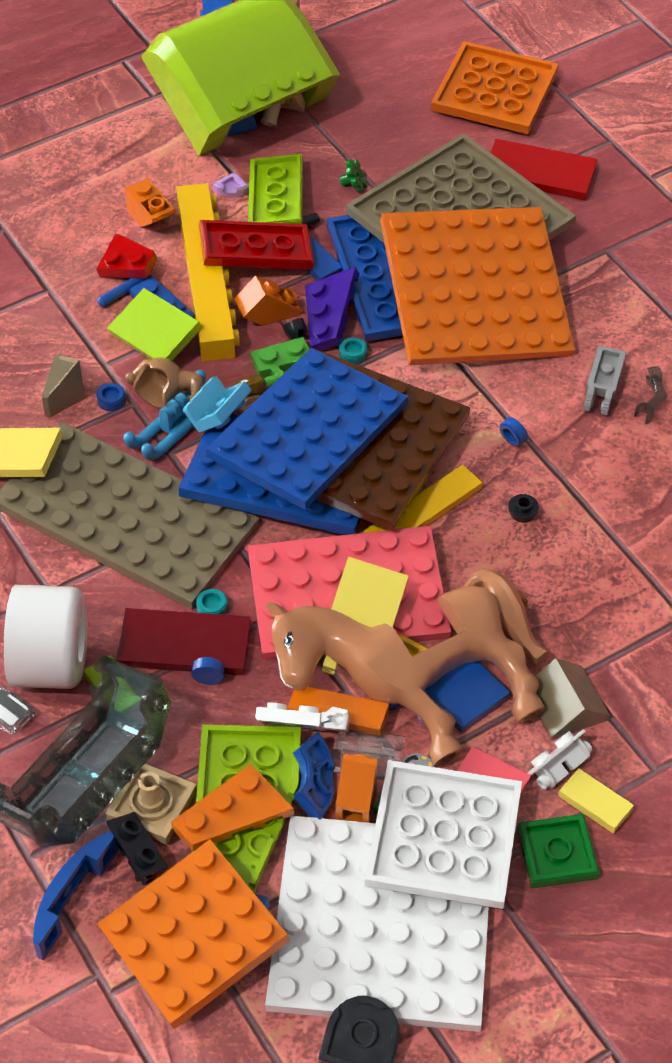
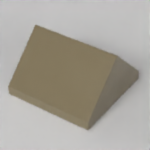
M555 658L536 675L540 687L537 696L545 706V710L538 717L551 740L562 737L568 731L574 733L610 720L611 716L581 665Z

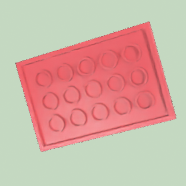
M431 526L248 545L262 659L277 658L272 640L274 617L269 613L266 604L273 602L287 611L302 606H317L331 609L348 556L409 576L392 627L398 635L402 634L415 642L451 637L449 620L437 602V599L444 592Z

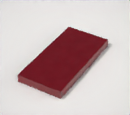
M125 608L116 662L120 667L192 672L195 660L202 657H211L224 664V674L244 675L251 616Z

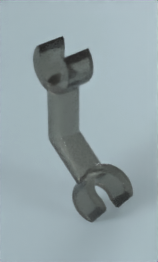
M659 366L648 367L649 375L645 376L647 384L653 389L654 396L648 402L639 403L634 413V417L641 412L647 413L645 424L652 421L654 411L667 398Z

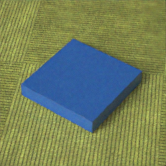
M478 661L464 663L456 667L425 689L427 694L439 706L452 713L456 720L454 727L460 733H463L510 698V691Z

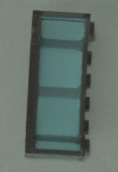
M103 655L93 666L95 671L102 674V680L98 687L92 684L88 687L92 697L88 705L11 788L0 782V823L34 840L39 847L75 843L160 747L171 705L162 680Z

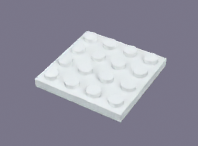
M388 760L365 876V886L503 909L522 781Z

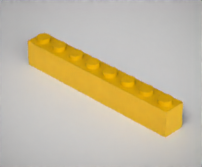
M208 183L176 186L195 319L202 325V328L197 333L201 361L235 358V347L240 346L238 329L233 330L232 326H236L235 309H229V306L233 305L231 289H226V286H230L228 269L223 270L222 267L224 266L204 265L199 233L200 220H219L218 212H213V210H217L215 194H210Z

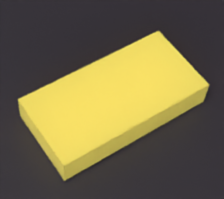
M579 768L559 790L558 797L613 834L630 815L634 807L632 803Z

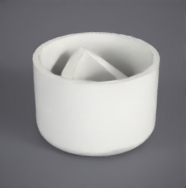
M15 584L9 595L4 628V667L8 685L10 687L72 689L76 687L83 675L87 649V607L83 592L79 588L68 586Z

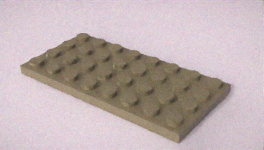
M61 422L57 428H61L63 437L46 476L11 477L0 489V512L193 609L196 606L197 596L212 586L259 527V518L245 511L180 497L179 486L182 481L181 479Z

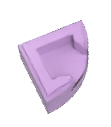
M234 172L213 183V190L226 197H241L249 194V186Z

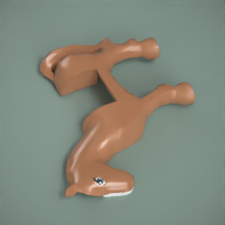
M486 568L475 571L464 586L448 591L437 599L438 604L457 635L414 656H411L400 636L388 624L384 623L369 627L338 611L325 607L302 606L287 611L276 603L268 602L266 604L269 613L274 617L272 640L278 660L280 677L286 686L296 690L306 689L313 681L318 661L324 654L329 656L348 671L356 685L372 700L389 704H400L422 719L431 735L432 744L429 756L435 767L451 761L463 750L458 740L453 736L456 720L452 713L439 706L427 694L425 689L434 684L443 675L464 663L484 659L491 661L501 669L508 679L514 698L511 712L517 723L523 724L545 710L544 704L537 696L540 688L539 681L528 670L526 659L536 666L549 658V651L539 645L533 637L528 624L525 606L516 586L505 575Z

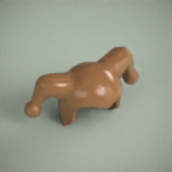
M163 357L144 359L133 372H128L125 375L126 382L133 384L135 393L157 409H161L164 406L167 407V403L172 399L175 400V396L183 390L191 391V395L187 399L189 402L203 386V377L200 374L180 370L175 362Z

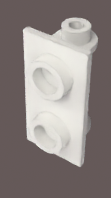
M584 729L575 735L568 731L554 742L557 749L551 754L545 750L531 761L534 768L527 773L530 775L535 773L539 777L537 783L542 789H552L569 774L562 765L563 762L572 771L590 757L592 746L585 740L582 742L579 738L586 732Z

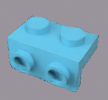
M214 376L186 404L183 412L199 433L213 427L220 429L231 420L229 417L231 413L237 411L245 404L244 399L252 390L245 381L225 388L218 377Z

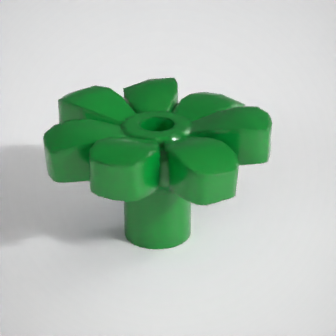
M350 159L345 163L347 166L346 174L339 177L342 186L352 184L358 193L363 192L364 188L367 187V180L363 178L365 176L362 169H360L359 161L357 159Z

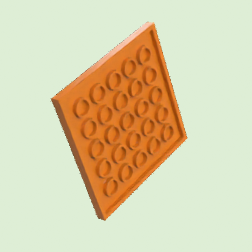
M541 207L381 214L380 223L409 365L573 355L575 347Z

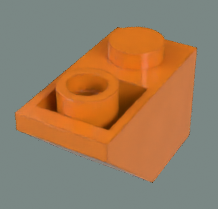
M149 178L125 188L127 212L140 227L152 224L176 213L175 208Z
M257 276L234 298L243 317L262 326L299 316L303 312L298 303L299 297L293 290L281 288L272 280L268 279L266 281Z
M344 754L336 801V820L370 823L377 791L378 759H372L363 754Z

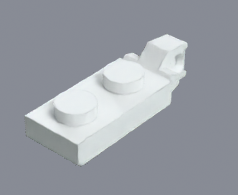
M267 703V708H256L255 718L264 725L348 732L350 712L345 709L331 707L326 712L318 713L319 708L312 706H299V711L287 710V705Z

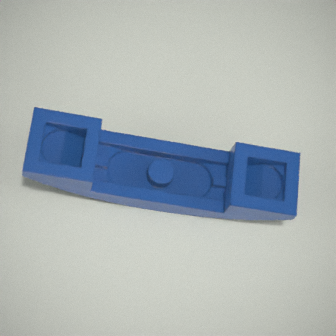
M111 831L98 836L79 849L61 867L49 884L39 905L34 924L33 943L37 958L44 960L63 931L58 915L87 873L90 871L101 877L119 851L118 842Z

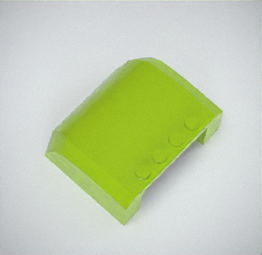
M238 0L157 35L141 57L198 156L220 147L232 124L301 93L306 102V107L326 99L341 76L315 31L297 5L291 0Z

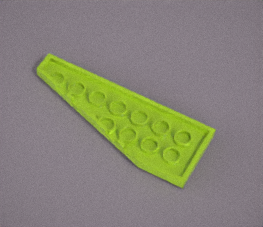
M202 724L196 803L246 766L252 764L292 806L295 800L294 795L299 789L300 769L293 752L301 746V727ZM280 816L265 822V826L254 830L252 827L233 833L232 838L214 844L253 893L256 891L287 818L282 819Z

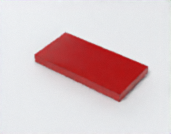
M495 139L491 154L543 192L586 200L597 165L596 158L501 139Z
M200 220L199 222L204 265L313 269L314 259L307 224Z

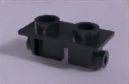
M136 812L107 820L106 823L116 838L121 852L127 857L128 864L133 870L134 878L137 882L141 881L142 885H147L155 879L153 874L168 869V865Z

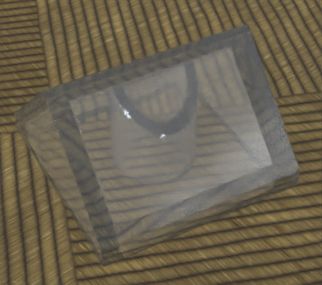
M348 729V732L340 731L334 742L333 765L335 769L333 773L341 774L344 754H363L372 759H378L377 779L384 780L388 760L403 761L406 736L387 733L377 736Z

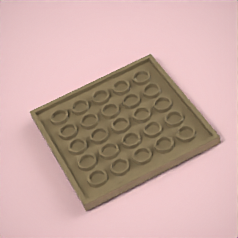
M464 133L346 204V214L383 243L384 238L380 223L382 213L541 207L549 241L573 226L576 221V215Z

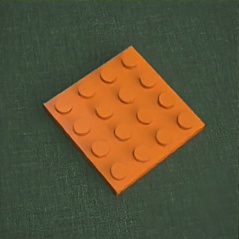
M463 41L431 102V110L529 134L558 73L559 64Z
M210 839L97 923L100 930L174 1030L291 941L288 934Z

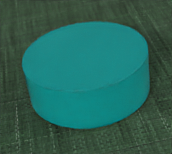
M347 338L339 345V357L356 365L361 364L367 358V344L359 338Z
M217 589L202 591L196 599L197 613L225 615L228 610L226 595Z

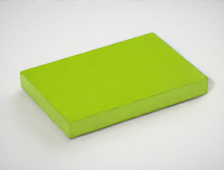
M143 288L107 329L113 336L149 359L163 357L173 360L199 332L202 325L196 319Z

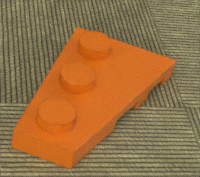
M249 764L171 821V826L192 851H195L209 839L215 844L232 838L233 833L252 827L254 830L265 826V822L280 816L282 819L293 816L294 808L252 764Z

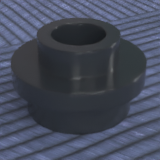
M519 494L512 497L508 505L512 518L520 523L531 521L537 515L539 509L537 500L527 494Z

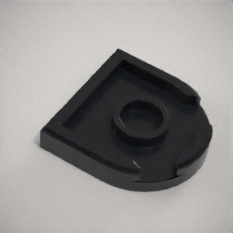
M362 995L344 1001L332 1012L329 1018L318 1060L328 1063H394L400 1040V1027L396 1015L387 1004L375 997Z

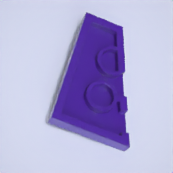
M356 267L305 285L311 348L322 351L341 344L348 319L346 314L347 307L354 297L353 285L354 282H358L360 275Z

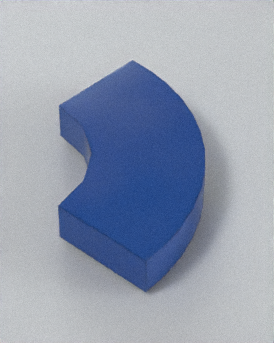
M317 732L293 752L301 772L300 788L294 795V798L309 817L321 819L329 810L335 795L336 788L333 787L332 771L335 769L326 742L320 733Z

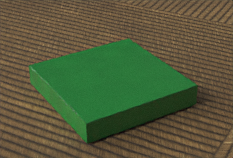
M584 814L517 823V832L531 889L599 878L600 873Z

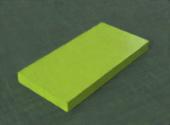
M302 154L250 159L248 222L303 224Z

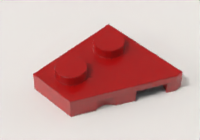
M115 234L96 270L99 277L148 278L157 261V257L153 250L120 234Z

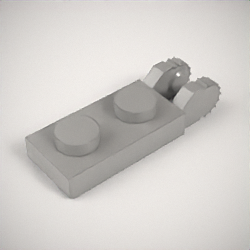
M598 345L587 383V395L583 411L590 412V409L593 407L594 395L605 397L601 404V415H608L611 400L614 399L626 351Z

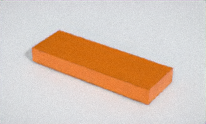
M307 687L304 690L294 689L287 710L299 711V706H312L319 708L318 713L326 712L331 707L345 709L350 712L349 730L381 736L390 711L389 703L313 687Z

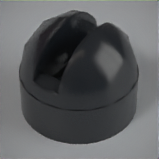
M303 318L294 319L282 326L290 340L306 336L307 327Z

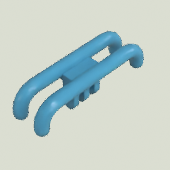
M197 370L195 373H198L203 377L204 386L206 374L203 370ZM188 390L185 394L181 392L177 394L175 400L172 399L167 403V407L164 406L159 410L160 416L136 437L133 432H126L124 434L126 446L131 449L142 447L143 457L150 461L157 460L194 428V425L183 412L191 391ZM161 429L167 432L168 435L154 448L151 444L147 443Z

